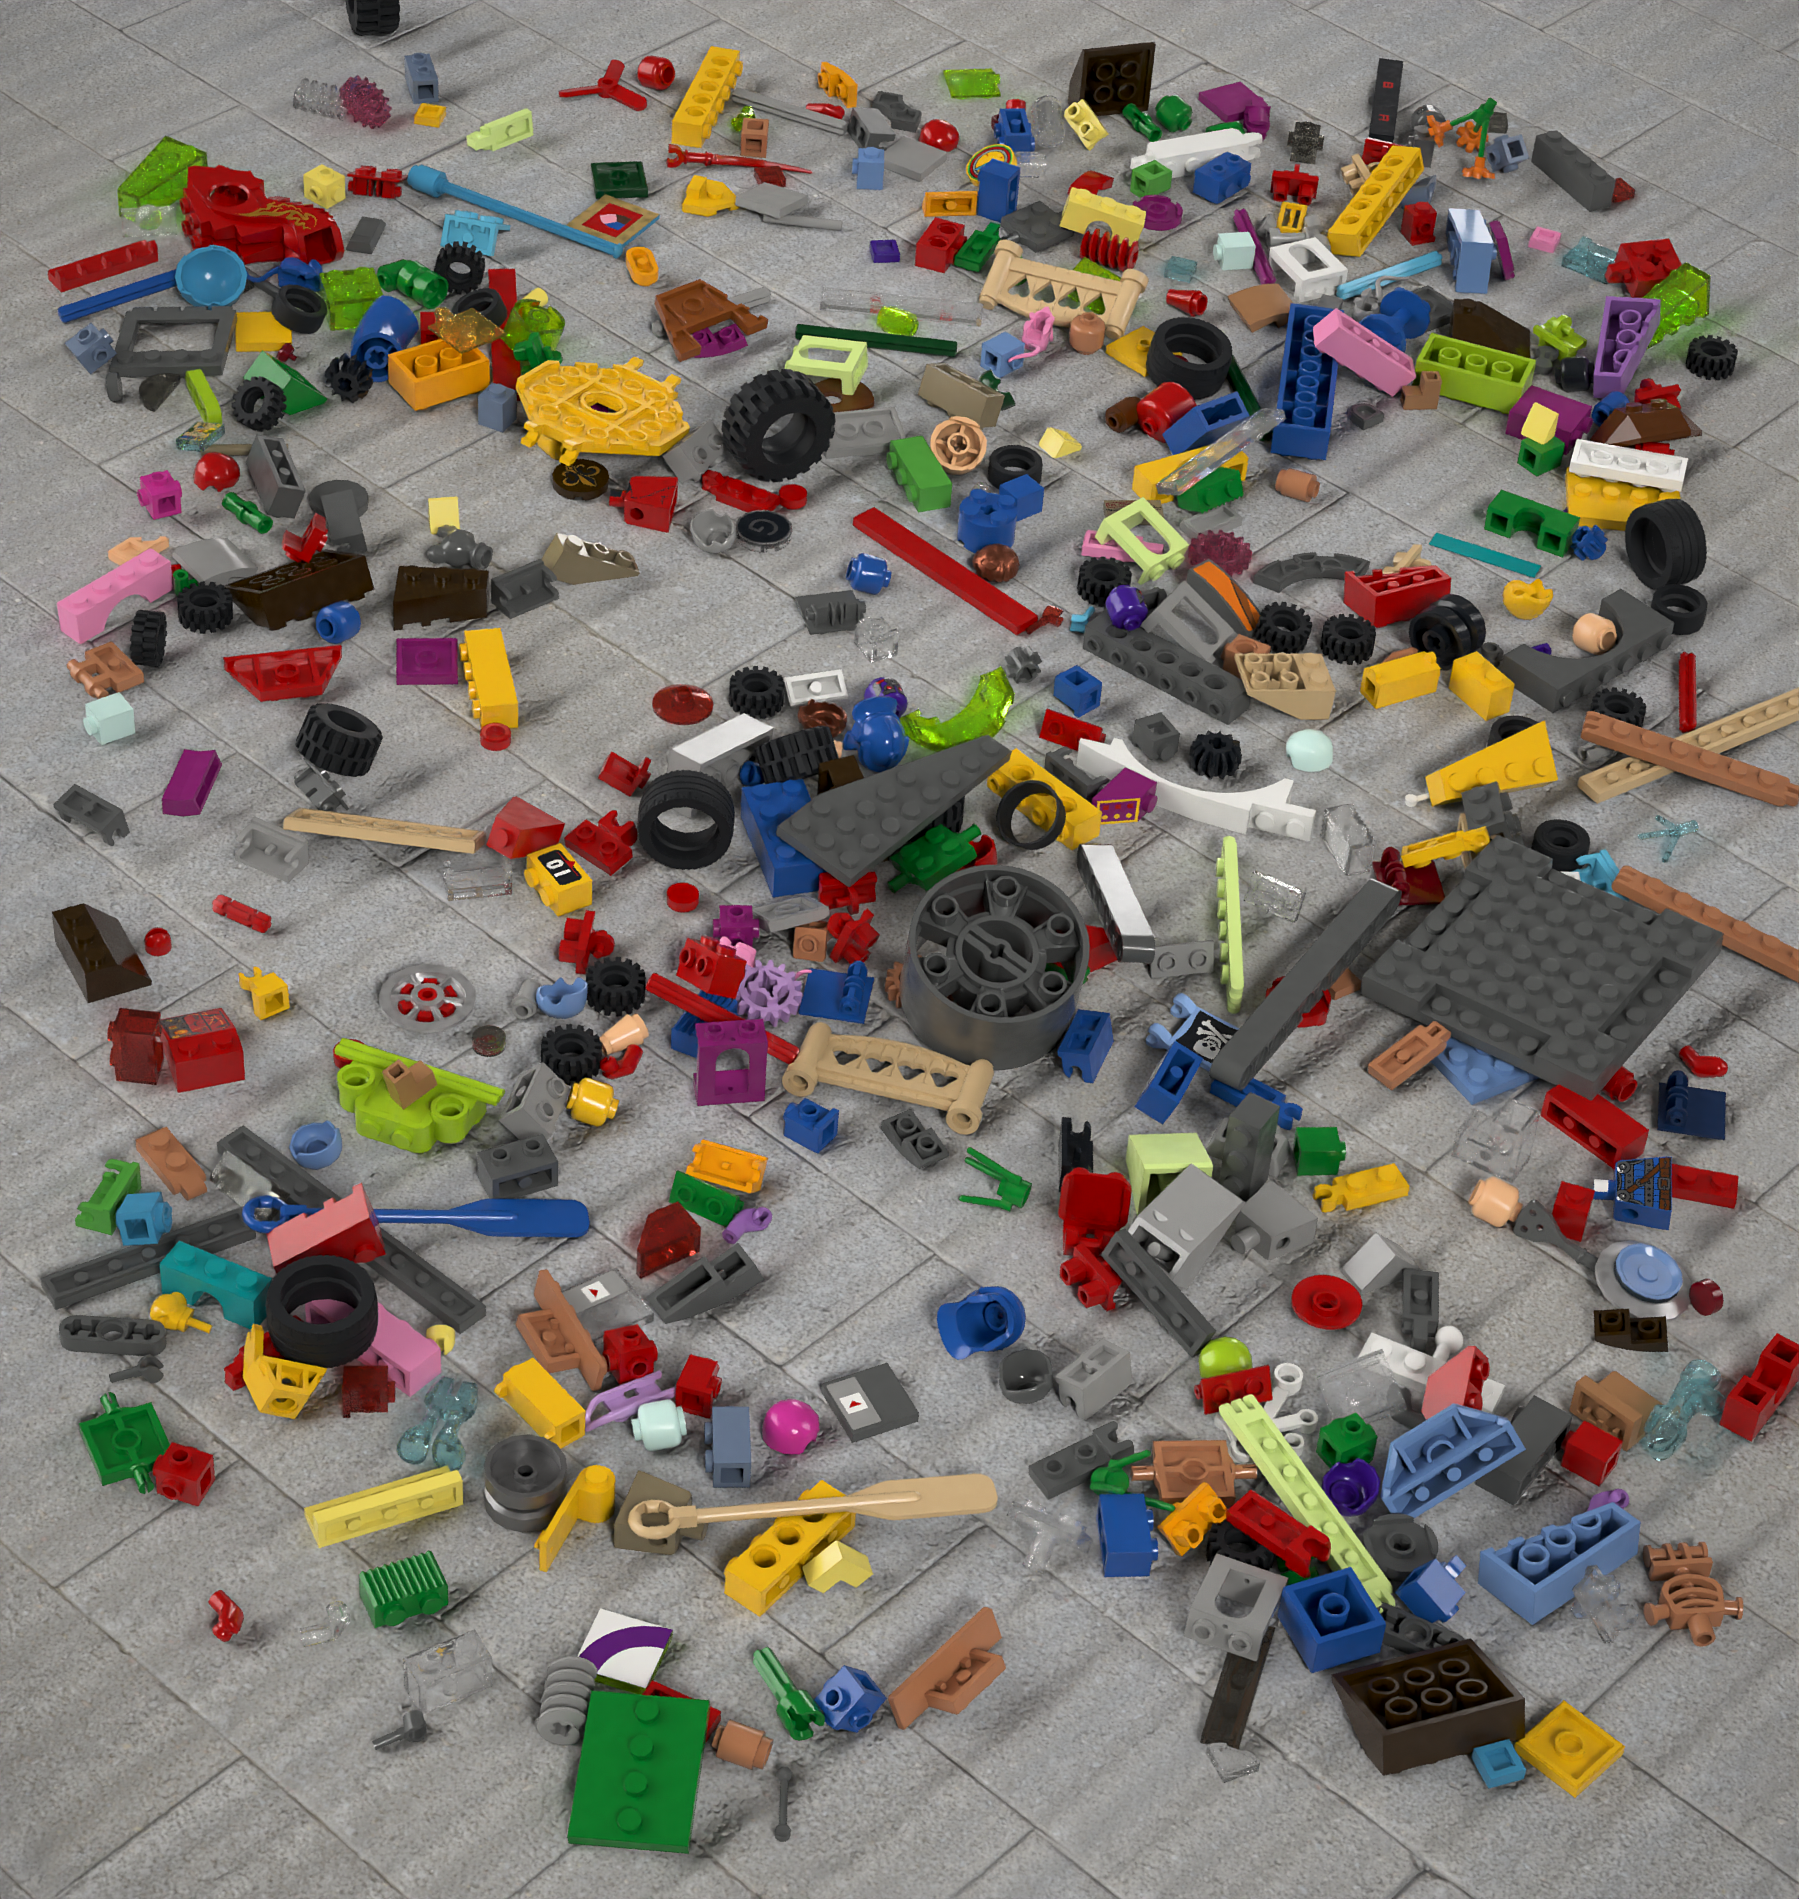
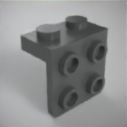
M1497 781L1461 793L1468 831L1486 826L1489 836L1503 832L1505 838L1525 846L1521 833L1517 834V832L1522 831L1518 815L1516 813L1512 814L1510 811L1513 807L1507 791L1501 792Z

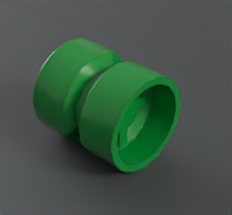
M411 261L399 272L397 288L400 292L414 299V301L427 309H434L446 298L448 282L444 277L431 271V269L418 261Z

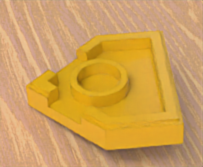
M694 175L686 188V198L682 203V212L709 217L716 215L718 210L728 208L729 211L740 207L735 205L736 195L723 182Z

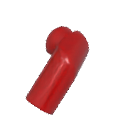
M808 103L806 105L808 110L842 120L845 115L844 109L838 105L834 106L829 103Z
M218 1590L208 1601L209 1605L219 1614V1622L213 1626L212 1632L221 1641L228 1642L233 1634L237 1635L244 1621V1614L240 1607L223 1590Z

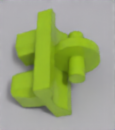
M1565 314L1558 318L1553 316L1545 324L1533 327L1532 333L1539 337L1538 347L1550 346L1557 348L1559 352L1557 359L1560 361L1566 357H1576L1577 351L1585 348L1587 340L1571 328L1572 319Z

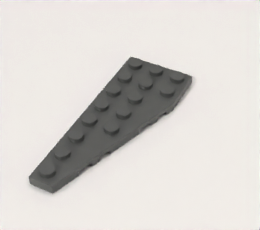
M985 735L817 795L778 825L776 835L843 884L850 887L1008 762L1012 751L989 735Z

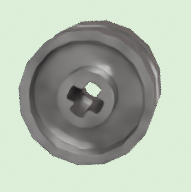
M530 1434L517 1435L498 1442L488 1452L484 1462V1501L486 1512L492 1520L507 1530L522 1533L539 1531L548 1527L567 1495L566 1457L557 1444L540 1436Z

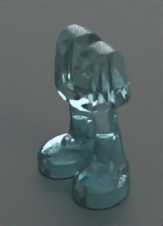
M1700 1359L1690 1361L1681 1372L1679 1381L1666 1405L1657 1404L1652 1409L1645 1423L1644 1433L1648 1440L1650 1455L1656 1461H1664L1670 1458L1682 1446L1687 1437V1425L1695 1414L1699 1412L1709 1417H1716L1723 1413L1726 1398L1714 1389L1721 1381V1374L1711 1363Z
M442 1376L430 1387L424 1399L427 1408L425 1415L417 1425L406 1430L399 1438L396 1450L402 1460L415 1465L421 1464L426 1459L431 1447L434 1429L438 1421L442 1419L445 1420V1424L436 1435L432 1445L433 1461L438 1468L448 1465L450 1471H459L466 1460V1453L458 1438V1434L463 1422L472 1418V1415L476 1412L478 1405V1386L476 1383L463 1381L457 1396H452L454 1378Z

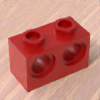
M935 217L916 243L915 266L945 274L950 265H954L955 255L967 241V236H964L965 225Z

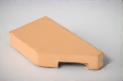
M159 536L157 540L142 541L141 537H130L108 551V558L112 562L122 565L150 548L160 553L169 547V538Z

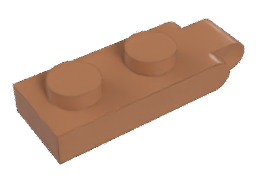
M1433 1021L1427 1027L1419 1025L1368 1064V1073L1390 1090H1393L1442 1053L1446 1048V1042L1451 1037V1032L1437 1021Z
M167 1127L135 1140L136 1150L173 1195L181 1193L188 1201L207 1192V1187L204 1183L206 1181L204 1171Z

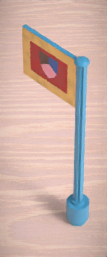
M423 164L419 166L414 165L410 169L407 178L408 184L419 192L435 198L446 193L610 254L615 259L622 255L623 248L660 219V214L605 194L567 225H563L450 183L447 180L446 173Z

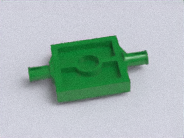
M940 824L928 830L925 835L912 844L906 845L900 852L890 858L894 868L900 871L901 874L887 882L888 888L895 894L907 884H914L928 891L939 881L978 857L974 847L969 842L982 835L979 827L972 824L963 832L954 833Z
M108 1392L109 1399L105 1393L100 1398L105 1413L98 1418L79 1423L81 1437L102 1486L128 1478H134L139 1492L146 1494V1486L149 1493L154 1489V1483L148 1473L153 1471L157 1457L164 1455L170 1446L152 1402L136 1407L121 1408L114 1393Z

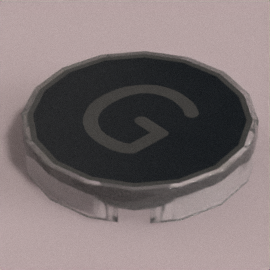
M769 510L747 512L740 516L735 523L737 526V542L750 551L764 553L767 552V549L775 548V551H779L789 545L792 539V523L787 517L778 512Z

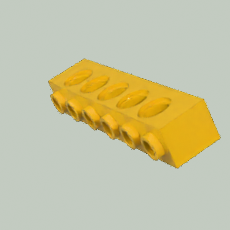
M710 46L672 120V144L702 148L705 140L710 138L712 126H716L718 114H722L724 102L729 101L731 88H735L737 76L742 74L743 61H740V51Z
M1392 145L1332 227L1329 228L1327 238L1331 245L1332 254L1361 257L1424 171L1421 148Z

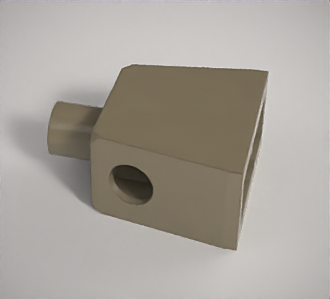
M638 1470L614 1523V1547L672 1555L676 1553L683 1536L703 1541L708 1529V1523L697 1524V1527L679 1528L671 1536L659 1540L639 1537L631 1530L628 1524L629 1513L635 1505L642 1501L653 1499L669 1502L674 1507L692 1506V1494L688 1490ZM663 1512L643 1513L641 1515L643 1526L646 1527L666 1526L669 1524L668 1514Z

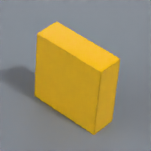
M421 103L414 115V124L439 128L446 116V107Z

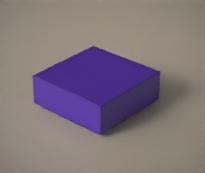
M895 239L870 241L869 250L873 263L900 262V252Z

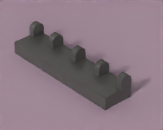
M1125 1228L1115 1232L1101 1256L1192 1358L1199 1355L1216 1333L1215 1328Z

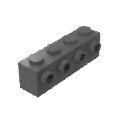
M1557 130L1536 135L1531 159L1535 166L1589 212L1611 206L1616 182L1612 176Z

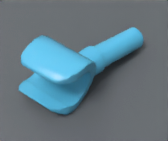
M1089 607L1082 615L1072 614L1070 631L1084 633L1085 625L1095 612V608Z

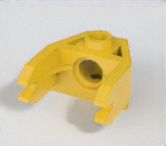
M253 1324L251 1332L247 1333L244 1346L243 1379L260 1413L296 1419L325 1375L327 1368L264 1356L262 1325ZM290 1379L292 1383L284 1384L282 1380Z

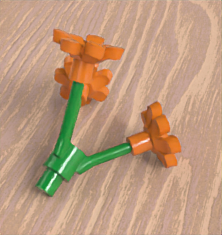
M1488 98L1486 103L1481 104L1478 109L1452 121L1447 120L1440 123L1435 120L1433 115L1427 116L1428 124L1431 127L1428 128L1431 137L1435 135L1434 139L1439 148L1444 145L1445 132L1452 130L1453 126L1469 119H1473L1476 122L1474 126L1472 121H1468L1464 124V127L1460 126L1456 131V134L1461 136L1456 141L1458 147L1466 145L1465 151L1468 153H1472L1474 147L1478 151L1474 166L1463 168L1462 176L1464 177L1472 176L1475 179H1481L1482 176L1495 179V173L1490 172L1485 167L1486 157H1483L1485 144L1489 138L1487 134L1488 125L1494 113L1493 109L1497 105L1493 98Z

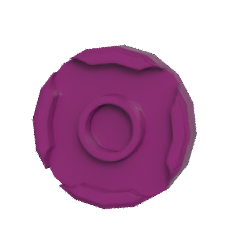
M1146 195L1141 197L1140 201L1137 202L1135 200L1132 204L1146 211L1143 227L1145 229L1165 231L1176 228L1181 224L1183 209L1178 202H1176V205L1172 203L1169 197Z

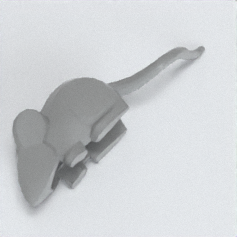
M1411 276L1379 277L1375 282L1376 296L1372 294L1371 288L1362 291L1361 297L1354 299L1355 305L1353 306L1351 318L1359 323L1370 314H1381L1380 305L1384 297L1380 283L1383 280L1405 281L1410 279Z

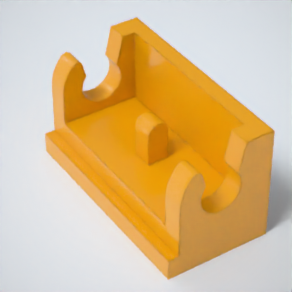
M702 1139L701 1143L694 1145L692 1152L695 1153L693 1163L687 1166L685 1174L747 1193L760 1191L768 1157Z

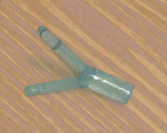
M1656 815L1655 820L1669 829L1641 833L1638 835V838L1643 840L1670 836L1672 839L1662 858V862L1667 863L1679 838L1697 832L1699 826L1695 820L1675 825L1664 817Z

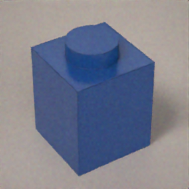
M1025 474L1000 484L999 495H1010L1015 499L1017 507L1016 522L1042 512L1044 487L1029 475Z

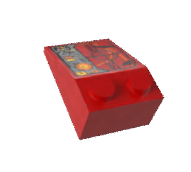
M222 1008L155 1020V1026L178 1093L245 1080L243 1048L235 1026Z

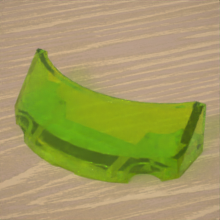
M1001 666L980 675V681L972 699L960 713L950 720L941 723L937 716L929 719L920 716L922 713L919 709L899 719L905 730L904 735L926 749L940 752L985 735L993 738L1006 722L1005 717L1009 705L1013 704L1015 693Z

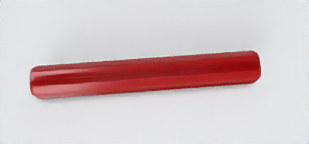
M1683 652L1680 654L1679 730L1682 733L1695 730L1697 725L1696 656L1694 653L1688 654Z

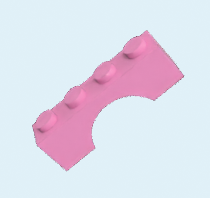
M150 548L57 602L61 631L77 643L82 644L104 631L109 614L124 598L138 594L151 603L172 591L174 587L171 562Z

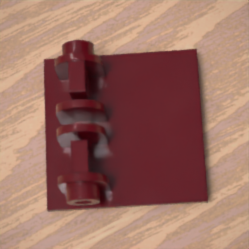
M1387 847L1382 853L1381 861H1372L1376 880L1402 891L1398 906L1440 904L1445 899L1434 860H1431L1429 865L1421 868H1413V865L1404 868L1403 861H1400V852L1394 847Z

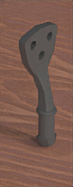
M1530 1200L1518 1215L1514 1233L1533 1242H1551L1565 1251L1577 1264L1581 1263L1595 1272L1598 1258L1587 1252L1586 1248L1583 1249L1569 1241L1561 1233L1553 1215L1538 1200Z

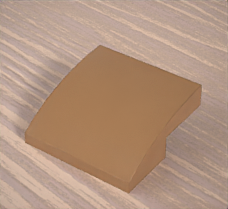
M1279 284L1257 285L1227 296L1232 308L1252 333L1274 322L1277 328L1288 323L1290 303L1293 302Z

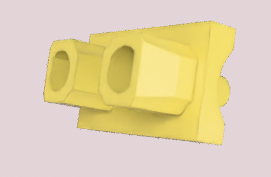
M1081 99L1078 103L1074 102L1065 110L1063 116L1088 150L1093 149L1099 140L1109 135L1085 100Z

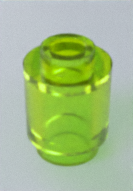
M892 305L889 307L883 306L877 315V326L883 332L889 334L914 336L919 327L916 314Z

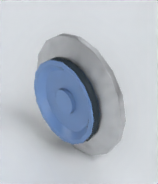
M1632 1240L1613 1243L1601 1252L1595 1265L1596 1282L1604 1297L1617 1309H1629L1630 1317L1666 1316V1322L1673 1321L1686 1312L1690 1303L1689 1290L1691 1281L1683 1267L1667 1252L1649 1243Z

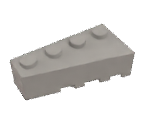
M743 713L672 748L667 756L668 767L666 773L676 770L703 772L713 776L727 789L733 784L745 762H758L755 749L760 744L772 739L774 728ZM689 807L672 808V810L689 819L697 814V809Z

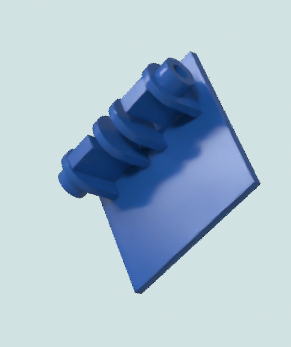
M854 961L849 965L848 973L810 968L809 970H812V973H808L799 1014L864 1024L874 983V977H867L868 969L865 963Z

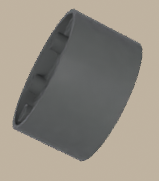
M974 866L955 872L939 881L925 894L914 912L901 970L900 1000L906 1019L913 1031L925 1045L935 1052L966 1065H971L979 1059H985L993 1065L994 1071L1022 1067L1045 1056L1062 1040L1071 1025L1088 966L1090 952L1089 936L1079 910L1071 899L1055 884L1031 871L1013 866ZM927 940L947 948L946 956L942 953H931L927 957L918 958L917 951ZM1060 962L1068 981L1058 972H1045L1046 963ZM951 994L952 997H953V999H954V1001H955L957 1004L953 1003L952 1001H950V1000L947 999L946 997ZM1025 1004L1033 1012L1024 1016L1011 1017L1019 1012Z

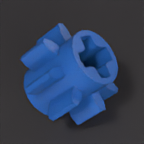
M1597 525L1593 526L1592 529L1588 526H1582L1573 534V544L1570 547L1581 561L1585 560L1586 557L1590 560H1596L1604 554L1606 550L1605 542L1608 539Z

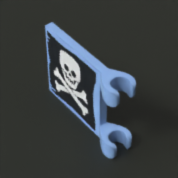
M1178 993L1173 998L1174 1005L1171 1007L1170 1013L1174 1017L1186 1018L1187 1020L1174 1036L1161 1024H1152L1148 1029L1150 1034L1145 1042L1152 1048L1168 1050L1173 1042L1177 1041L1201 1056L1203 1060L1199 1067L1210 1072L1214 1058L1239 1028L1197 1007L1187 995Z

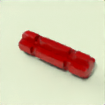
M223 894L218 895L212 902V910L222 916L227 914L226 917L249 928L252 925V929L260 933H266L272 925L270 915L261 911L257 913V909L239 901L233 900L231 902L232 899Z

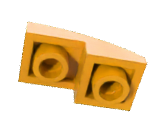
M821 62V73H818L819 87L823 88L828 97L837 96L838 99H841L846 108L856 107L858 84L838 67L828 62Z

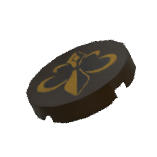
M576 459L570 466L561 463L555 467L552 473L553 489L567 499L575 500V497H582V500L585 501L592 500L603 495L608 489V470L602 464L593 460Z

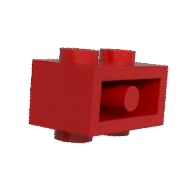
M701 935L700 940L687 938L685 947L679 956L680 963L676 976L708 994L736 999L740 983L745 976L747 961L735 955L736 949L721 945L718 939Z

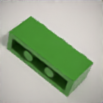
M916 436L891 440L890 452L886 455L887 466L895 473L899 486L904 488L908 501L913 503L918 513L950 507L952 482L934 453H932L924 437Z

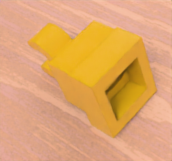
M254 966V977H246L241 972L238 974L240 987L252 992L254 1014L260 1021L290 1008L288 985L274 972L262 977L261 969Z

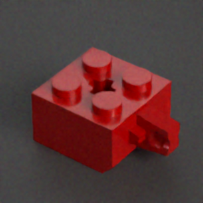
M1669 238L1621 243L1614 260L1615 263L1608 265L1604 275L1608 283H1625L1632 298L1661 300L1679 298L1688 277Z

